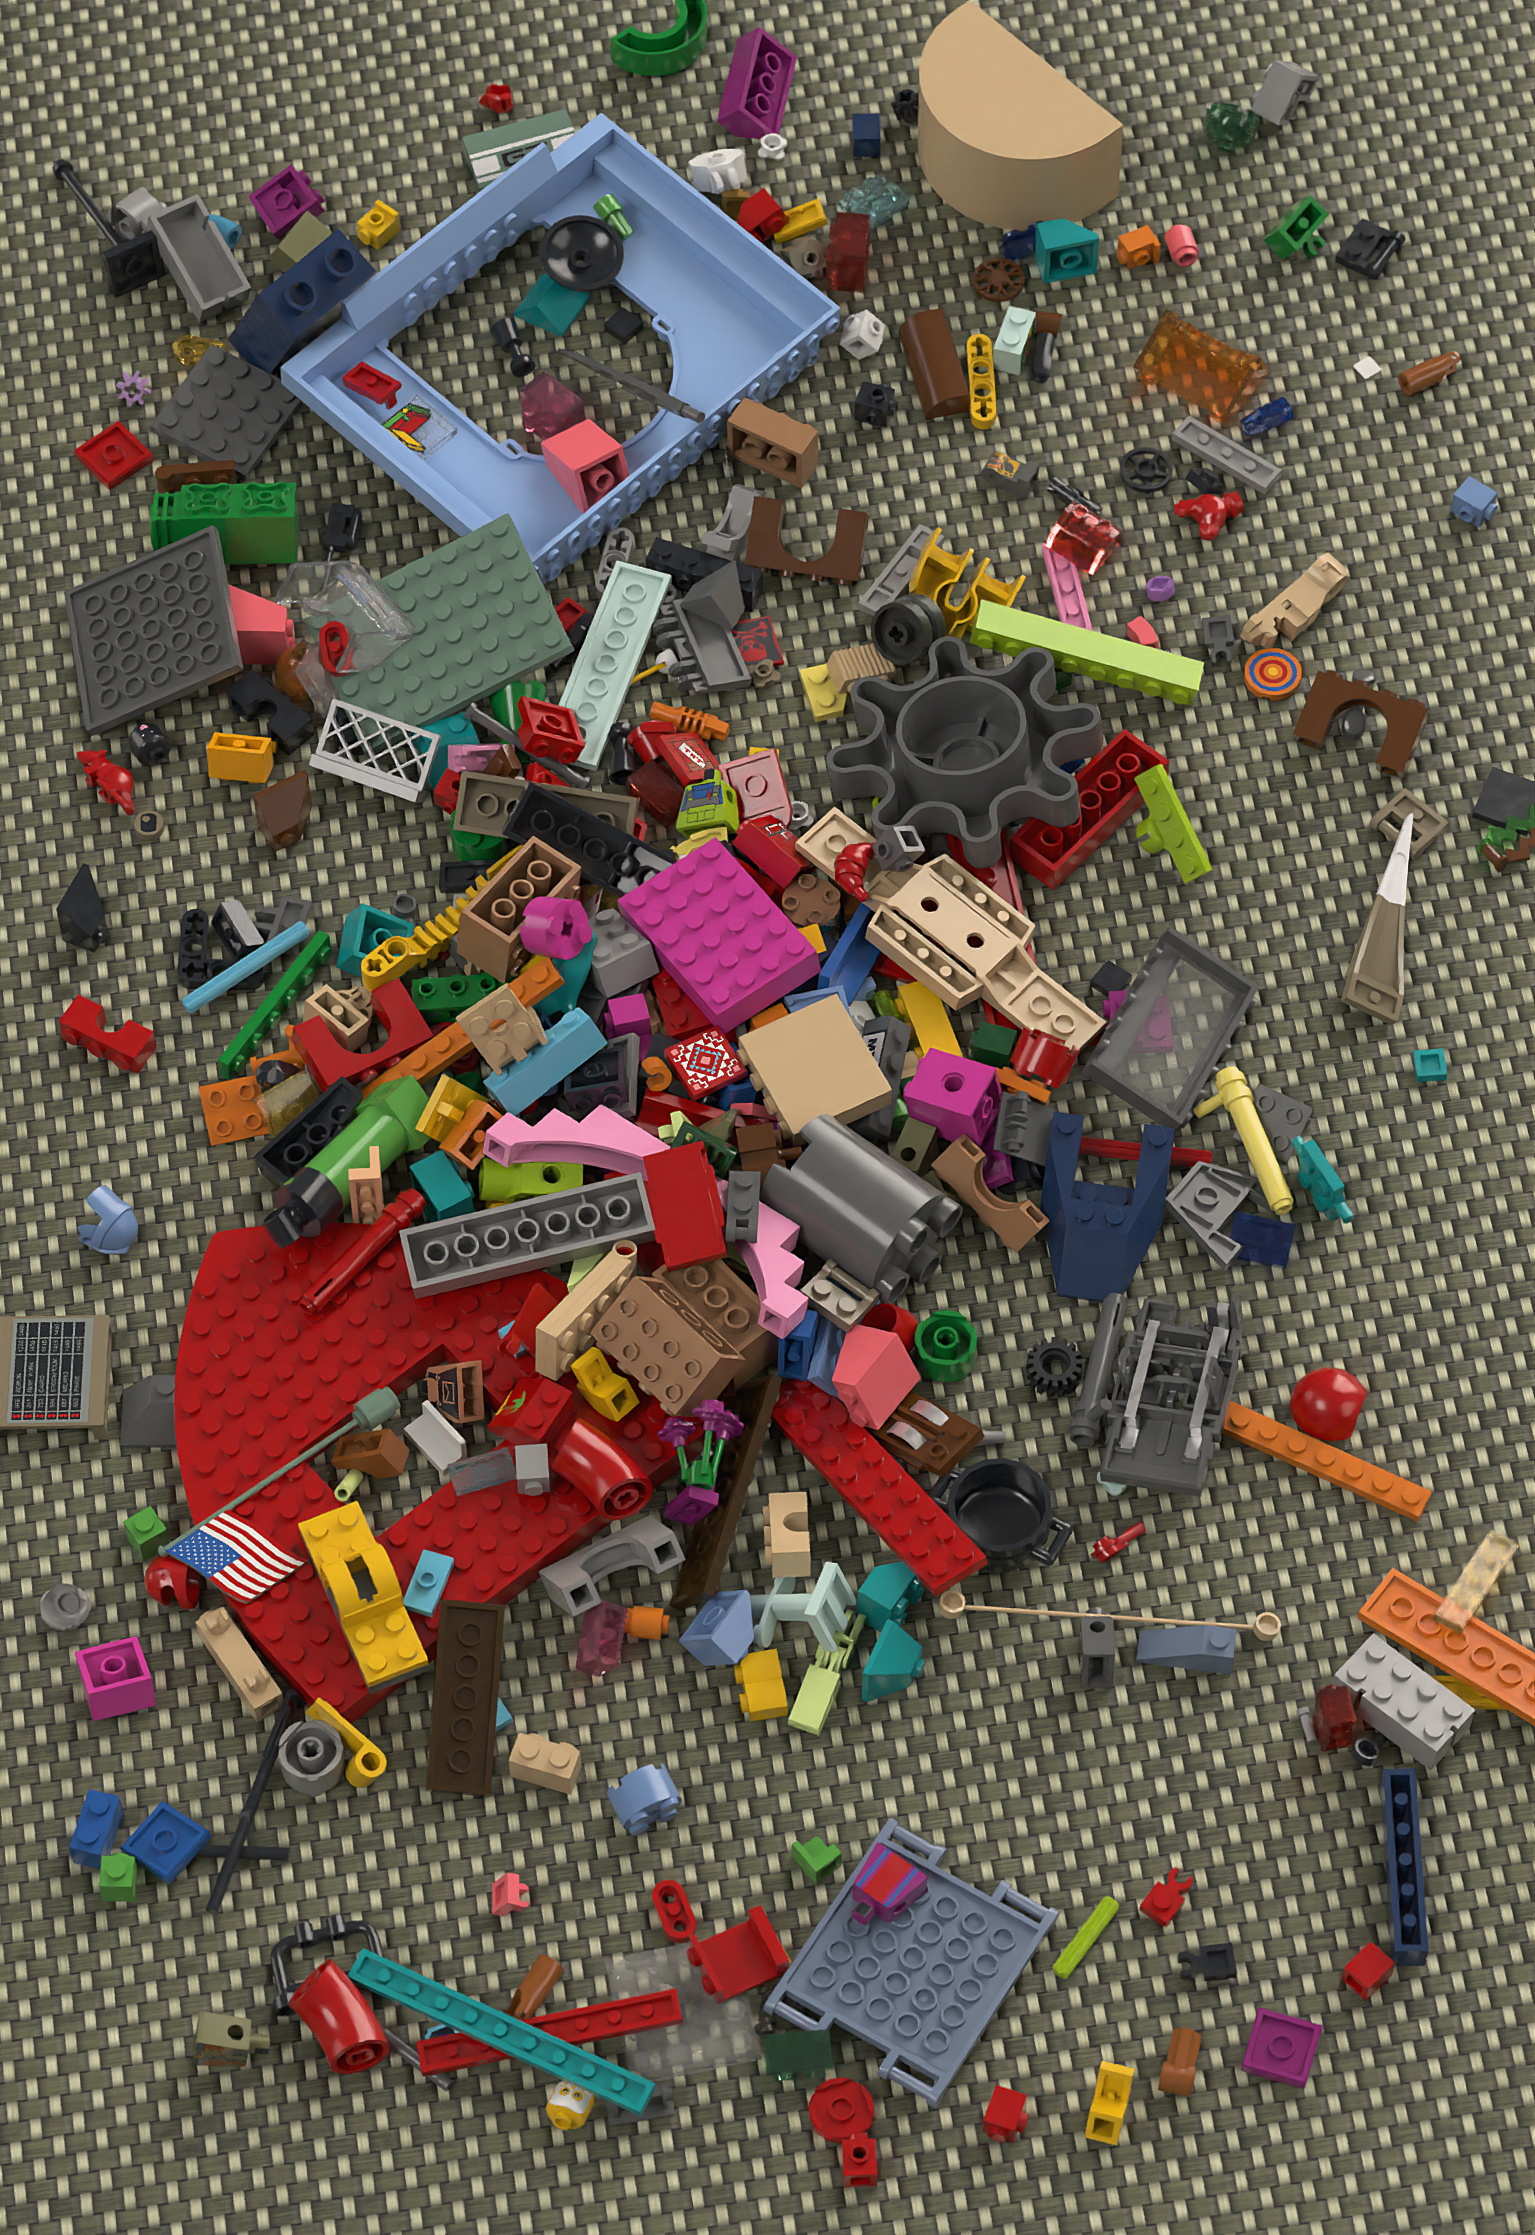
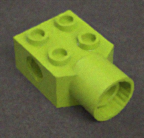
M482 1157L479 1172V1199L515 1203L581 1187L583 1184V1164L527 1162L511 1164L506 1168L490 1157Z

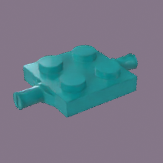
M1302 1136L1292 1139L1290 1144L1299 1155L1298 1181L1302 1188L1308 1189L1313 1196V1203L1320 1213L1323 1212L1329 1221L1340 1216L1344 1224L1351 1222L1355 1215L1351 1212L1344 1199V1184L1315 1141L1312 1139L1305 1143Z

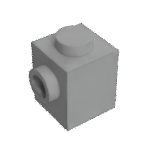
M547 1444L515 1446L518 1494L536 1496L543 1492H550Z

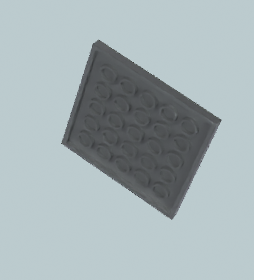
M213 525L64 591L85 727L91 736L243 670L219 531Z

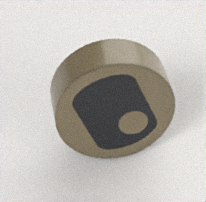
M144 811L138 814L134 820L136 835L146 841L159 838L164 832L162 816L155 811Z

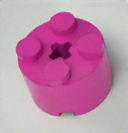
M541 896L533 899L524 910L523 916H526L524 926H520V936L524 947L532 954L541 957L548 956L549 958L569 960L578 955L585 943L591 940L592 929L589 926L587 914L581 903L577 900Z

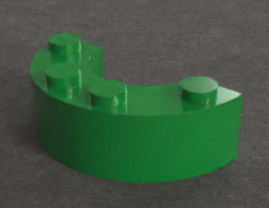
M674 0L676 24L664 32L649 34L630 26L610 38L611 61L627 72L644 76L672 75L688 67L701 55L706 46L708 29L705 0Z

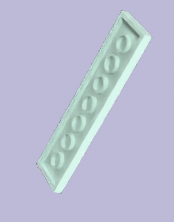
M616 561L559 703V706L573 709L585 744L576 762L569 764L593 771L597 770L609 740L611 725L617 720L652 632V624L658 617L660 606H662L671 584V575Z

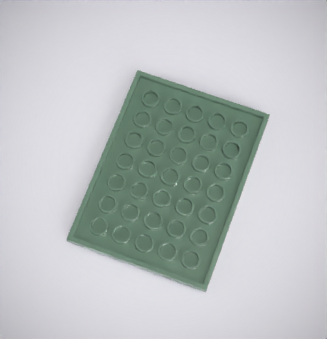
M509 513L304 618L321 658L319 632L325 624L331 621L341 622L350 633L354 656L352 670L342 677L332 676L328 672L341 701L419 728L437 722L467 707L472 702H476L575 651ZM336 637L333 642L337 641L340 637ZM345 709V712H346V714H347V716H348L350 722H352L353 720H352V718H351V716H350L348 710ZM355 713L357 718L363 716L361 714ZM369 717L360 722L366 737L379 731L373 718ZM382 722L384 728H385L386 726L390 725V724H387V723ZM352 726L358 740H362L356 726ZM394 727L387 731L392 745L405 739L399 727ZM382 734L369 740L374 754L387 748ZM362 744L363 752L367 758L370 757L365 745Z

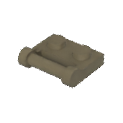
M1405 788L1373 816L1369 826L1375 831L1380 830L1396 843L1400 831L1387 820L1392 817L1403 826L1406 816L1413 813L1412 834L1418 840L1415 842L1411 840L1409 858L1415 861L1428 846L1448 829L1449 822Z
M829 1259L800 1292L809 1298L807 1304L809 1307L848 1333L875 1306L881 1293L874 1288L870 1290L838 1268L839 1264ZM833 1278L863 1300L861 1302L857 1301L828 1280Z

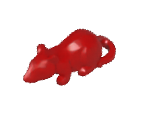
M105 749L100 751H78L77 758L85 766L83 771L88 775L85 779L86 783L90 787L99 785L102 790L98 793L103 800L112 806L119 803L124 812L129 817L135 813L134 803L131 798L134 790V780L130 771L112 764L105 757L107 753Z

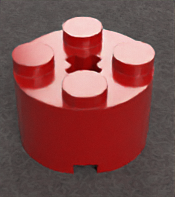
M1024 1026L1010 1061L1013 1062L1012 1066L1015 1067L1016 1072L1031 1077L1033 1073L1037 1074L1043 1079L1042 1082L1059 1089L1061 1083L1066 1084L1080 1049L1073 1045L1071 1050H1069V1047L1064 1046L1065 1040L1035 1028L1031 1034L1029 1027Z

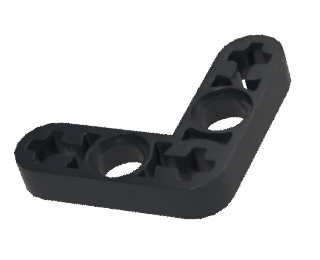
M197 908L188 910L183 915L181 923L177 973L179 983L187 989L199 988L214 978L213 974L215 971L226 970L240 961L207 959L210 932L209 919L205 911ZM195 920L200 921L197 927L198 934H193L192 925ZM190 944H198L202 947L195 954L186 952V948ZM263 967L254 972L255 974L252 979H247L246 977L228 990L251 991L260 988L265 980ZM204 970H207L208 978H204ZM189 971H195L193 977H187Z

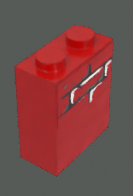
M772 815L756 817L749 821L745 820L736 830L738 836L732 844L783 889L791 886L801 875H812L817 869L815 864L795 849V844L799 839Z

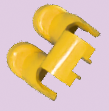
M937 527L928 536L921 549L920 557L913 569L909 582V594H924L932 599L941 609L945 619V637L952 636L961 639L965 630L972 631L975 614L981 600L1010 607L1026 576L1021 575L1010 584L1000 582L984 572L990 561L986 557L975 569L970 579V586L959 606H952L948 602L950 593L972 556L974 549L969 548L960 556L942 550L935 545L942 530Z

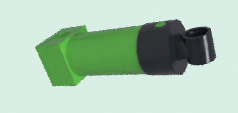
M412 1075L380 1084L356 1107L355 1113L358 1117L274 1193L273 1202L275 1209L263 1219L261 1224L279 1248L290 1245L301 1235L307 1238L317 1237L351 1203L348 1169L370 1168L369 1146H379L382 1173L402 1153L419 1149L430 1139L429 1136L415 1129L429 1101V1097Z

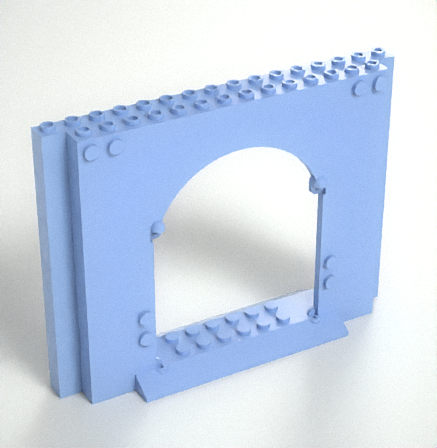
M600 113L551 153L547 145L542 142L341 302L342 319L281 366V384L460 537L509 513L544 585L547 581L556 579L561 570L569 563H575L581 556V553L588 547H594L606 532L617 528L622 519L629 513H635L647 498L657 495L665 483L669 480H675L683 468L689 463L694 464L700 458L701 453L709 447L713 448L716 446L722 435L727 433V421L744 397L763 403L768 398L772 399L783 385L794 381L801 370L806 366H812L819 357L820 339L826 334H832L840 324V307L609 118ZM614 194L624 209L622 212L623 216L634 232L630 238L622 241L624 249L623 265L612 283L654 317L652 328L658 333V338L661 341L668 343L673 361V379L668 394L703 412L705 419L702 423H697L689 418L675 415L661 408L643 430L620 444L623 447L630 476L582 514L546 466L544 456L524 452L523 447L513 439H506L500 444L496 442L387 348L391 338L406 326L413 325L421 314L426 310L433 309L441 298L446 294L453 293L461 282L466 278L473 277L481 266L486 262L493 261L501 250L506 246L513 245L517 238L526 230H533L536 226L540 225L549 229L557 221L574 215H587L600 219L593 209L594 204L603 196ZM660 322L666 327V330L659 325ZM362 361L401 382V389L395 393L398 403L392 409L387 410L385 403L378 405L366 396H362L345 387L342 377ZM408 403L430 409L429 413H432L430 419L411 435L427 448L424 450V454L410 450L382 426L385 421ZM509 445L515 450V454L507 448Z

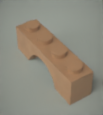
M964 1133L931 1166L936 1170L937 1176L942 1181L949 1183L957 1191L960 1200L970 1205L978 1213L980 1220L985 1225L992 1227L1000 1235L1002 1243L1017 1253L1050 1220L1029 1199L1021 1202H1007L991 1193L982 1175V1165L986 1155Z

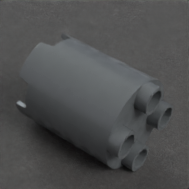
M823 1114L811 1120L800 1129L799 1133L810 1145L801 1154L791 1170L777 1163L772 1165L761 1187L759 1201L800 1226L797 1238L798 1243L825 1262L829 1259L834 1260L839 1264L838 1268L870 1290L874 1288L880 1292L879 1300L884 1303L893 1304L905 1290L909 1278L922 1285L935 1273L942 1260V1254L932 1247L939 1236H946L954 1228L961 1217L963 1207L829 1114Z

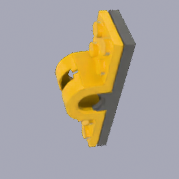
M358 1501L299 1523L301 1539L369 1694L430 1671L428 1658L404 1607L402 1592L392 1564L383 1546L375 1542Z

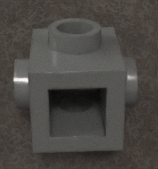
M893 826L883 831L880 835L881 838L872 845L883 871H907L913 866V862L925 852L914 826Z

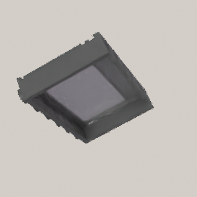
M1170 926L1158 938L1083 1068L1081 1075L1086 1078L1090 1077L1159 1125L1175 1128V1130L1178 1127L1183 1129L1192 1117V1113L1189 1112L1193 1104L1197 1105L1205 1094L1206 1090L1202 1088L1206 1081L1210 1082L1218 1071L1219 1067L1215 1065L1219 1058L1223 1059L1231 1047V1044L1228 1043L1231 1036L1235 1037L1244 1024V1021L1241 1020L1243 1014H1248L1255 1005L1257 999L1254 995L1259 986Z

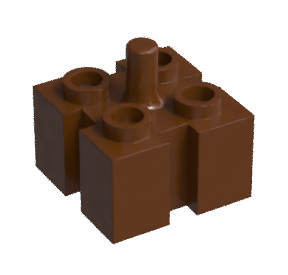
M772 1123L736 1128L742 1170L760 1172V1190L774 1163L786 1168L785 1161L798 1159L802 1154L801 1146L783 1149L780 1129L774 1130Z

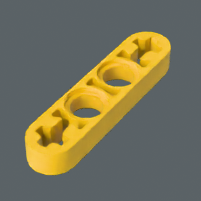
M975 334L967 340L966 350L971 422L978 429H989L996 422L992 342L984 334ZM976 346H981L982 356H977ZM982 366L987 368L988 372L977 374L973 369ZM978 389H986L990 393L987 396L980 397L974 392ZM986 406L987 417L984 418L981 417L980 412L981 407Z

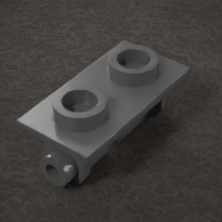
M669 2083L656 2085V2089L642 2116H638L605 2100L609 2127L675 2115L672 2090Z

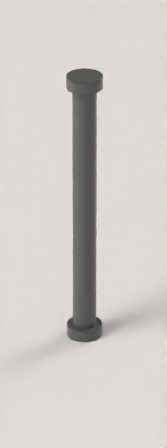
M474 702L471 703L463 717L466 719L472 718L578 787V789H585L591 778L588 776L582 777L552 757L545 756L539 758L523 750L518 734L476 708L477 704Z

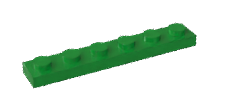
M321 930L316 933L219 1057L220 1076L231 1080L236 1073H240L244 1069L248 1057L253 1051H257L262 1046L264 1037L269 1030L277 1027L281 1020V1015L287 1007L290 1008L294 1005L298 998V993L304 985L308 986L312 982L318 967L329 960L332 949L328 934Z

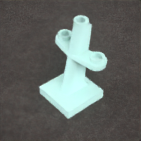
M831 1562L825 1563L813 1594H791L795 1588V1577L775 1578L774 1588L769 1595H750L752 1619H761L759 1625H756L753 1629V1642L758 1644L759 1647L770 1646L777 1620L805 1621L811 1626L822 1649L826 1652L834 1653L837 1650L833 1640L835 1631L844 1632L848 1624L844 1609L846 1605L855 1606L857 1602L837 1563Z

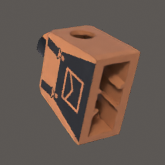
M482 1360L428 1368L427 1377L422 1382V1391L428 1395V1401L444 1418L456 1423L484 1419Z

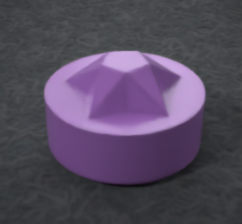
M1168 576L1154 577L1145 585L1147 597L1152 601L1169 599L1175 593L1173 579Z

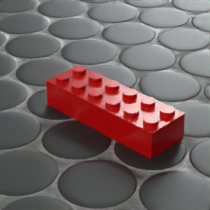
M1126 729L1122 730L1074 776L1078 783L1081 813L1077 821L1071 826L1059 828L1031 817L1010 837L1009 848L1012 861L1054 891L1145 803L1134 778L1160 764L1163 765L1168 775L1169 760Z

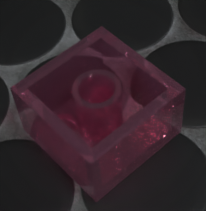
M545 371L541 372L520 390L522 425L528 433H534L542 441L585 421L584 401Z

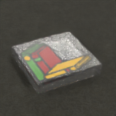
M418 394L381 423L385 429L423 461L457 434V427Z

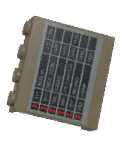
M109 1315L0 1316V1432L2 1429L92 1428L94 1440L107 1439L113 1331Z

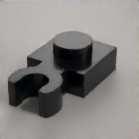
M1232 1942L1199 1946L1198 1956L1190 1952H1182L1177 1955V1963L1185 1962L1191 1965V1968L1188 1970H1180L1181 1980H1190L1198 1973H1203L1204 1982L1237 1978Z

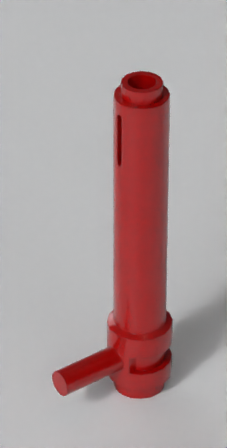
M413 1188L401 1191L395 1197V1202L389 1203L382 1210V1215L300 1295L299 1307L308 1315L320 1312L400 1230L408 1229L411 1226V1220L418 1219L423 1214V1208L426 1206L423 1196Z

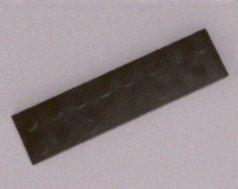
M773 1373L737 1390L731 1412L737 1415L739 1421L744 1424L742 1429L743 1435L729 1438L728 1443L724 1444L714 1492L719 1494L718 1504L694 1525L685 1553V1560L682 1563L669 1606L676 1610H683L711 1599L720 1588V1575L729 1559L727 1553L731 1541L737 1534V1521L746 1505L745 1496L755 1476L753 1470L756 1461L763 1451L762 1442L772 1422L770 1416L773 1407L780 1397L779 1388L782 1379Z

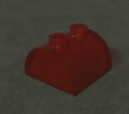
M1073 501L1054 525L1045 546L1093 575L1121 541L1123 530L1089 510L1084 505Z

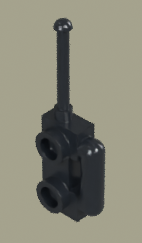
M332 503L330 507L326 530H323L324 539H321V545H323V550L326 551L327 556L320 585H318L319 591L326 590L325 585L332 555L337 552L346 553L347 547L353 548L357 545L363 515L361 512L355 511V505ZM349 526L348 533L346 534L345 529Z

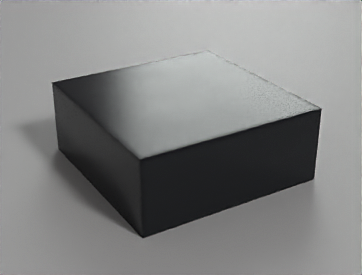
M624 307L619 309L604 323V330L623 344L628 343L644 328L643 320Z
M1107 960L1090 980V986L1108 997L1109 991H1124L1132 982V975Z

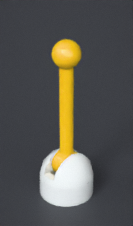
M667 649L661 652L656 658V665L634 676L631 685L658 670L663 674H670L669 666L678 662L672 650Z

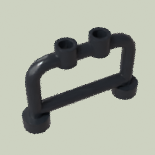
M343 1915L328 1917L325 1920L326 1927L315 1930L312 1923L304 1922L297 1924L293 1928L294 1935L280 1939L274 1945L270 1954V1963L278 1996L273 1999L275 2014L279 2017H288L296 2014L288 2005V2002L303 1983L289 1985L283 1960L284 1953L287 1950L297 1947L299 1949H308L315 1946L318 1942L326 1940L341 1941L346 1939L348 1935L360 1933L366 1937L369 1951L384 1957L380 1936L376 1928L362 1920L345 1922Z

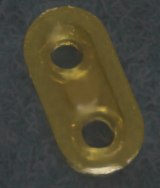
M191 335L178 337L172 346L175 360L190 366H196L211 344L226 352L228 351L226 345L219 340ZM186 351L191 352L190 354H184Z

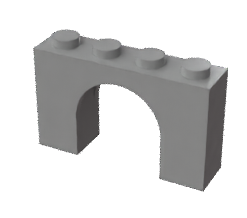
M649 1515L538 1572L549 1598L574 1617L601 1603L594 1584L604 1576L633 1565H645L658 1574L684 1561L685 1557L675 1533Z

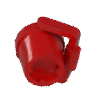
M652 720L643 722L626 739L630 746L634 747L648 767H652L665 761L654 745L656 738L659 735L677 734V730L672 722Z

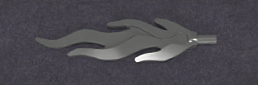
M559 348L557 350V353L578 362L607 379L622 384L621 389L660 406L675 415L689 418L697 423H702L705 419L703 412L690 407L688 403L682 402L626 373L622 374L576 351L573 354Z

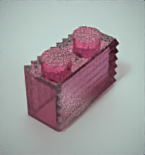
M601 1600L600 1604L584 1612L575 1666L576 1670L600 1677L620 1665L618 1662L621 1659L619 1655L622 1654L620 1649L623 1648L621 1643L624 1642L622 1637L625 1636L623 1631L626 1630L624 1625L627 1624L625 1622V1619H627L626 1613H628L626 1608Z

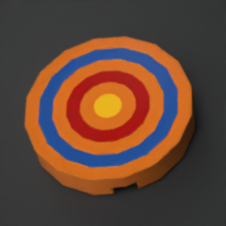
M1266 648L1257 651L1249 657L1244 669V682L1248 690L1256 697L1261 699L1263 697L1270 698V701L1289 698L1297 691L1302 677V668L1298 659L1290 652L1279 648Z

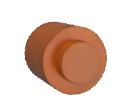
M636 1605L633 1608H625L623 1633L630 1634L631 1637L661 1640L662 1634L668 1635L670 1615H664V1608Z

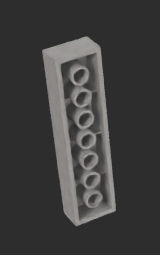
M641 1172L399 1231L416 1299L610 1252L613 1250V1245L621 1240L631 1241L635 1245L656 1240L654 1235L655 1226Z

